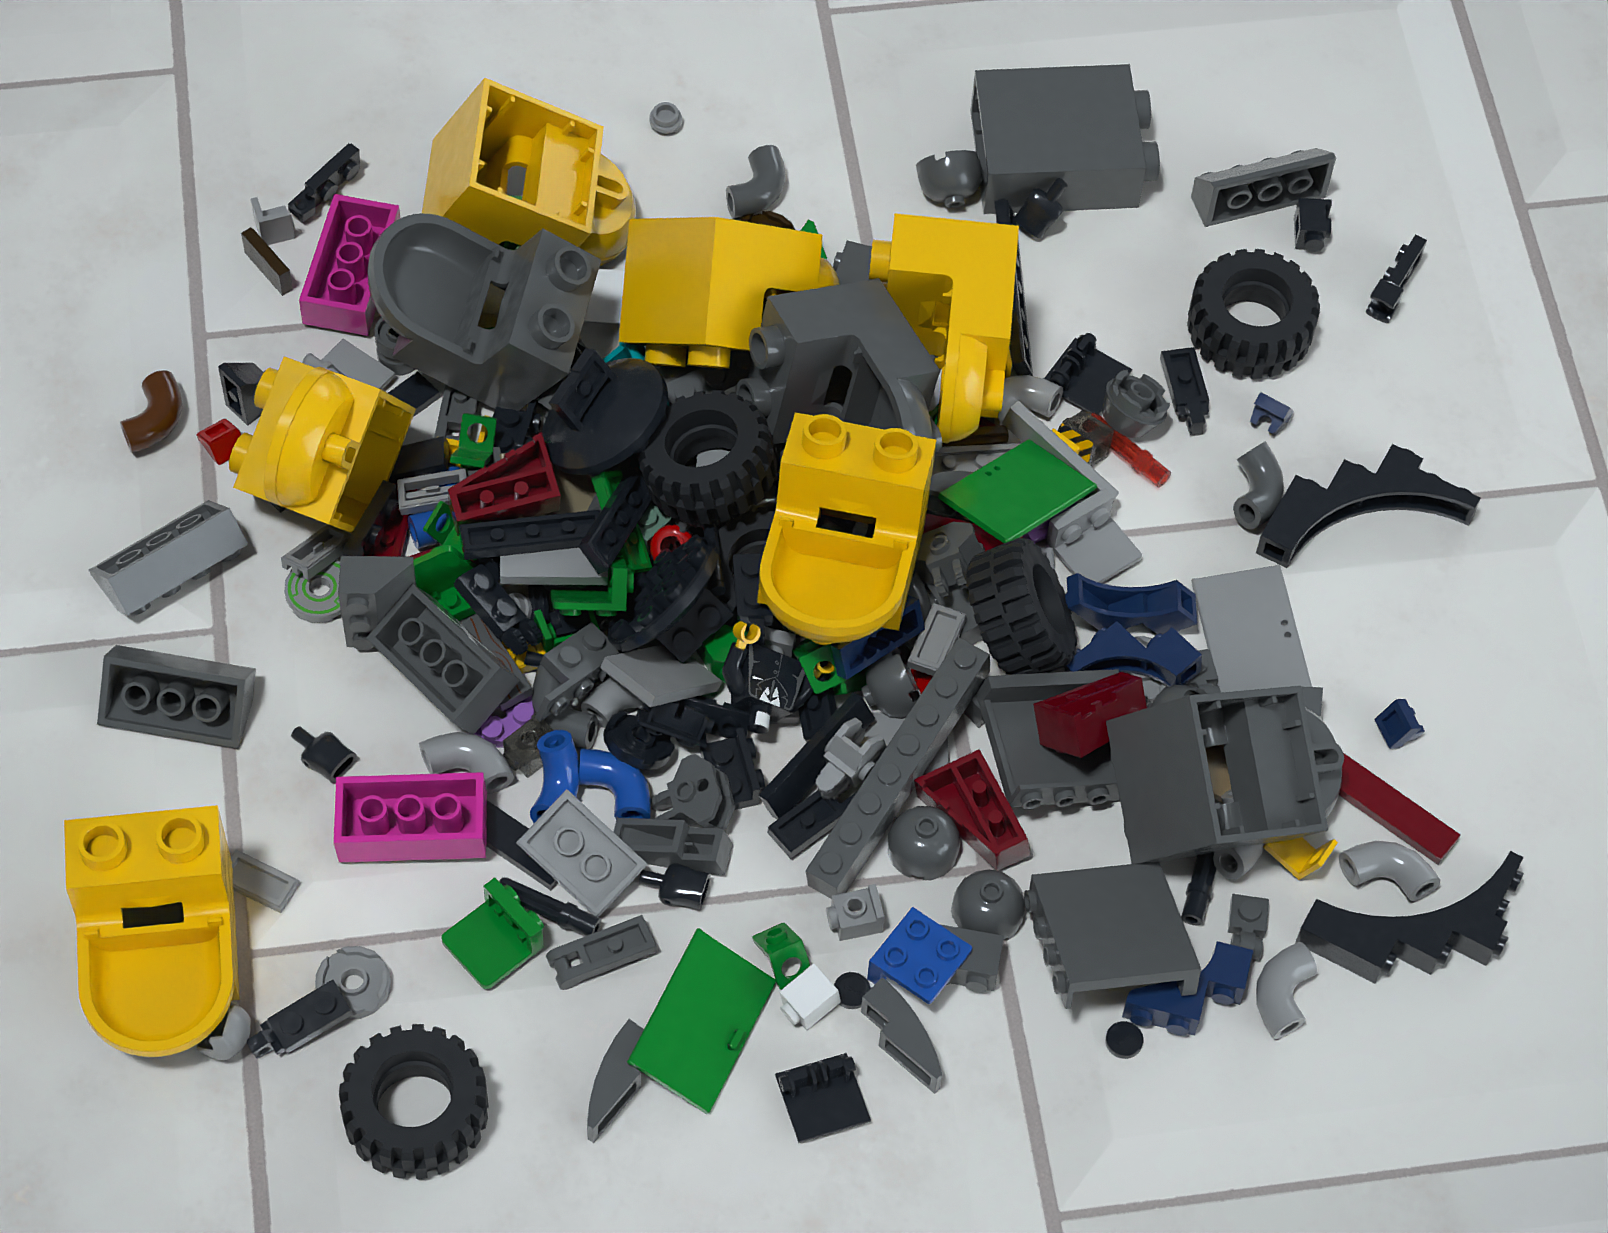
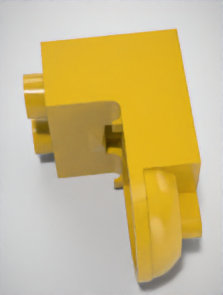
M487 78L480 82L432 141L422 213L448 218L498 245L503 241H510L522 246L540 230L545 229L600 258L601 266L614 260L626 248L629 219L636 218V207L632 190L625 176L611 160L601 154L604 126ZM513 166L526 168L522 200L507 195L508 170Z
M895 213L892 241L873 239L869 280L876 278L881 280L928 353L939 357L934 360L937 367L942 369L937 427L941 433L942 443L958 441L966 438L978 429L980 416L998 418V413L1002 410L1005 369L1011 336L1019 226Z
M720 217L629 219L619 343L646 346L645 361L652 365L686 367L687 350H689L687 365L729 369L731 351H750V332L753 328L761 327L764 299L773 295L840 285L839 278L827 259L821 258L823 235Z
M284 356L279 369L268 368L258 382L254 404L256 407L263 409L254 434L243 433L237 439L229 459V470L238 474L233 488L352 533L382 481H389L416 408L379 388L323 367L314 368Z
M795 412L780 462L777 504L760 563L757 603L766 604L773 615L785 627L820 645L858 640L874 633L881 627L899 631L924 531L937 440L915 436L909 431L900 428L884 430L843 422L839 418L828 414L812 416ZM821 515L875 525L873 538L817 528L818 518H821Z
M218 805L64 820L66 891L76 917L78 991L81 1007L89 1025L104 1042L131 1055L163 1057L190 1049L215 1030L224 1018L231 1001L240 1000L235 900L232 879L233 869ZM182 902L184 922L124 928L122 908L153 907Z

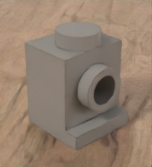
M876 884L869 885L866 889L832 895L831 907H826V913L830 929H837L839 941L883 933L885 916Z

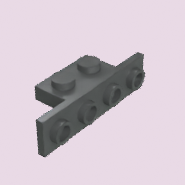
M592 622L543 656L540 664L562 685L545 696L535 718L541 722L551 714L554 716L559 715L569 705L570 700L575 697L578 699L583 698L592 689L594 683L599 680L604 682L607 678H610L611 676L600 668L604 657L639 650V648L619 651L609 642L605 634Z

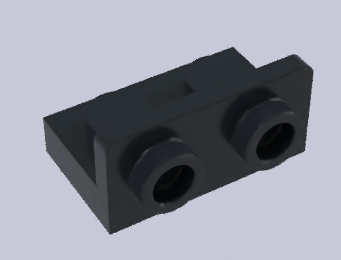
M532 400L528 404L526 412L501 407L495 408L493 418H497L494 447H500L501 454L508 453L512 449L517 450L532 440L533 433H539L542 414L536 413L537 400Z
M743 727L735 728L734 738L707 743L706 748L700 746L701 757L727 775L735 804L734 810L760 804L758 795L765 788L764 777L761 769L755 770L752 761V759H756L754 742L752 737L746 738Z

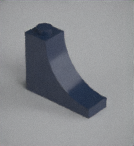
M907 595L899 631L881 627L874 633L861 639L845 643H833L831 649L837 676L846 680L896 649V647L924 631L925 626L919 599Z

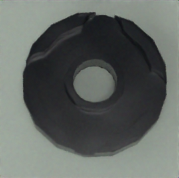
M621 711L611 716L603 731V738L608 750L618 760L643 770H655L667 764L675 749L674 744L670 740L672 736L664 733L661 736H657L645 731L638 724V713L635 716L627 715L629 711Z

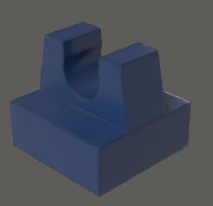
M1260 392L1254 402L1255 406L1250 422L1258 426L1263 417H1270L1272 423L1269 426L1268 432L1276 435L1283 425L1288 423L1294 411L1289 406Z
M1406 699L1394 700L1374 719L1390 749L1400 748L1406 742L1417 739L1425 732L1423 726L1419 725L1415 717L1414 709L1409 706Z

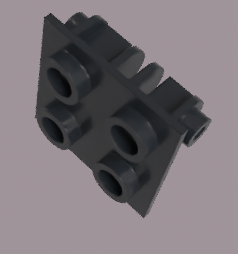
M1086 333L1085 335H1080L1078 339L1074 338L1044 379L1063 387L1062 397L1098 417L1103 409L1107 383L1114 379L1119 372L1128 370L1130 375L1133 369L1097 350L1096 337L1091 333Z
M847 1053L775 1074L798 1143L871 1122L854 1075V1071H856L852 1056L848 1057Z

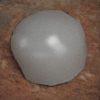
M230 1003V1012H226L215 1030L198 1043V1051L214 1059L227 1060L237 1055L244 1048L250 1036L251 1018L239 1005Z

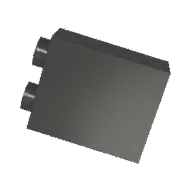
M1130 64L975 70L970 114L975 152H977V156L980 155L982 167L980 191L983 214H996L994 201L1004 198L1008 200L1013 212L1018 213L1034 189L1038 188L1047 192L1057 178L1062 179L1068 185L1057 200L1063 207V211L1139 208L1144 181L1158 180L1160 160L1157 142H1142L1140 129L1150 128L1151 100L1148 90H1134Z

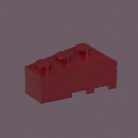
M542 432L532 437L530 442L517 450L512 449L504 454V458L487 468L486 466L448 489V505L457 536H460L459 525L535 517L560 511L561 495Z
M1124 672L1116 673L1033 704L1040 745L1055 749L1058 753H1068L1080 758L1109 742L1107 720L1147 708L1142 678Z
M980 749L914 779L917 797L926 806H932L944 811L957 826L960 837L997 871L1030 856L1028 838Z

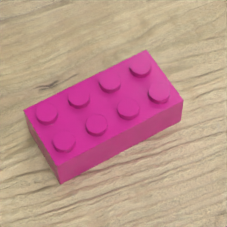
M334 194L299 299L303 324L368 336L376 312L368 285L369 257L372 247L380 234L393 222L400 219L399 205Z
M483 772L336 777L333 843L339 862L486 858L487 789Z

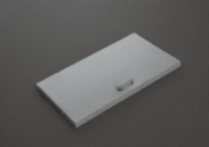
M1280 565L1193 578L1191 580L1193 591L1196 594V603L1207 648L1210 649L1218 676L1217 685L1221 692L1290 686L1312 687Z

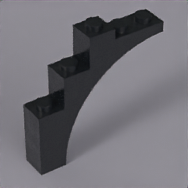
M1392 444L1376 474L1367 470L1363 465L1354 464L1344 459L1327 489L1311 479L1295 475L1260 536L1256 554L1287 568L1295 555L1322 531L1348 518L1377 511H1419L1450 518L1469 526L1481 497L1474 495L1466 488L1457 487L1442 480L1436 474L1421 470L1420 467L1424 458L1416 455L1409 449Z
M1510 851L1500 868L1478 890L1454 904L1428 913L1396 917L1372 916L1351 912L1316 899L1300 928L1295 943L1302 942L1311 952L1374 984L1381 972L1389 974L1396 958L1431 975L1437 963L1444 966L1453 949L1486 966L1492 954L1500 956L1509 938L1502 934L1508 923L1502 917L1510 901L1503 898L1507 890L1515 893L1524 875L1523 872L1518 870L1524 857Z

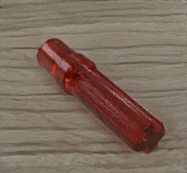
M1092 413L1085 421V428L1130 463L1131 468L1135 472L1141 473L1158 488L1167 482L1171 471L1157 461L1148 450H1142L1129 438L1115 431L1097 413Z

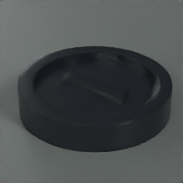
M856 972L844 973L834 983L841 999L839 1005L846 1009L860 1008L862 997L871 989L868 980Z
M1120 1021L1114 1023L1107 1031L1105 1038L1106 1047L1111 1054L1118 1058H1132L1142 1048L1143 1034L1131 1022Z

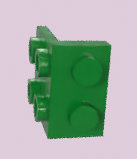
M450 545L435 547L431 552L414 559L417 587L434 597L458 621L476 614L453 584L459 576L477 566L474 562L464 560L463 554Z
M617 555L608 570L607 590L551 589L553 608L560 610V614L569 616L581 615L582 610H596V615L616 616L618 611H626L627 594H633L634 574L631 572V566L626 565L623 555Z
M495 877L483 886L485 902L444 932L441 937L444 947L483 989L492 988L544 948V925L541 919L532 910L527 912L519 904L520 898L514 889L509 885L503 886Z

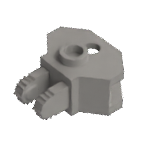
M857 718L845 722L825 747V755L823 757L826 761V766L821 770V774L817 775L818 777L815 782L822 798L829 799L830 801L831 799L835 800V797H838V794H841L849 783L856 788L860 782H864L887 747L884 739L876 735L868 739L860 748L859 746L866 732L861 726L862 722Z

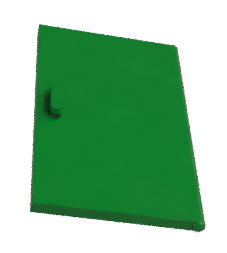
M1028 439L939 493L938 498L1002 543H1007L1027 534L1096 490L1098 486Z
M697 928L627 1063L705 1114L710 1113L776 980L703 932L702 929Z

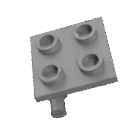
M342 339L322 360L312 353H308L302 362L314 368L323 367L381 390L396 377L395 372L345 339Z

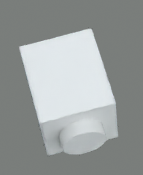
M814 963L779 992L784 1004L780 1007L781 1011L792 1024L795 1025L800 1022L806 1030L811 1028L841 1002L838 989Z

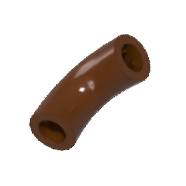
M161 370L148 375L142 382V390L148 402L147 408L137 416L120 421L123 435L132 454L162 441L178 424L183 403L180 388L172 372Z

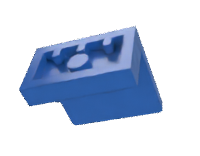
M912 907L869 960L867 980L876 984L882 977L884 979L889 978L927 1004H931L971 954L972 946Z

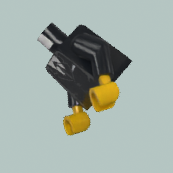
M740 621L733 627V634L737 641L731 644L722 667V673L727 688L731 693L732 706L735 709L749 712L747 729L753 733L765 734L769 731L770 722H777L787 715H793L811 697L814 691L799 660L756 644L755 642L761 634L760 628L752 624L749 627L748 634L744 636L747 624ZM828 661L826 666L821 667L820 662L817 663L814 667L815 678L822 681L820 675L833 672V664Z

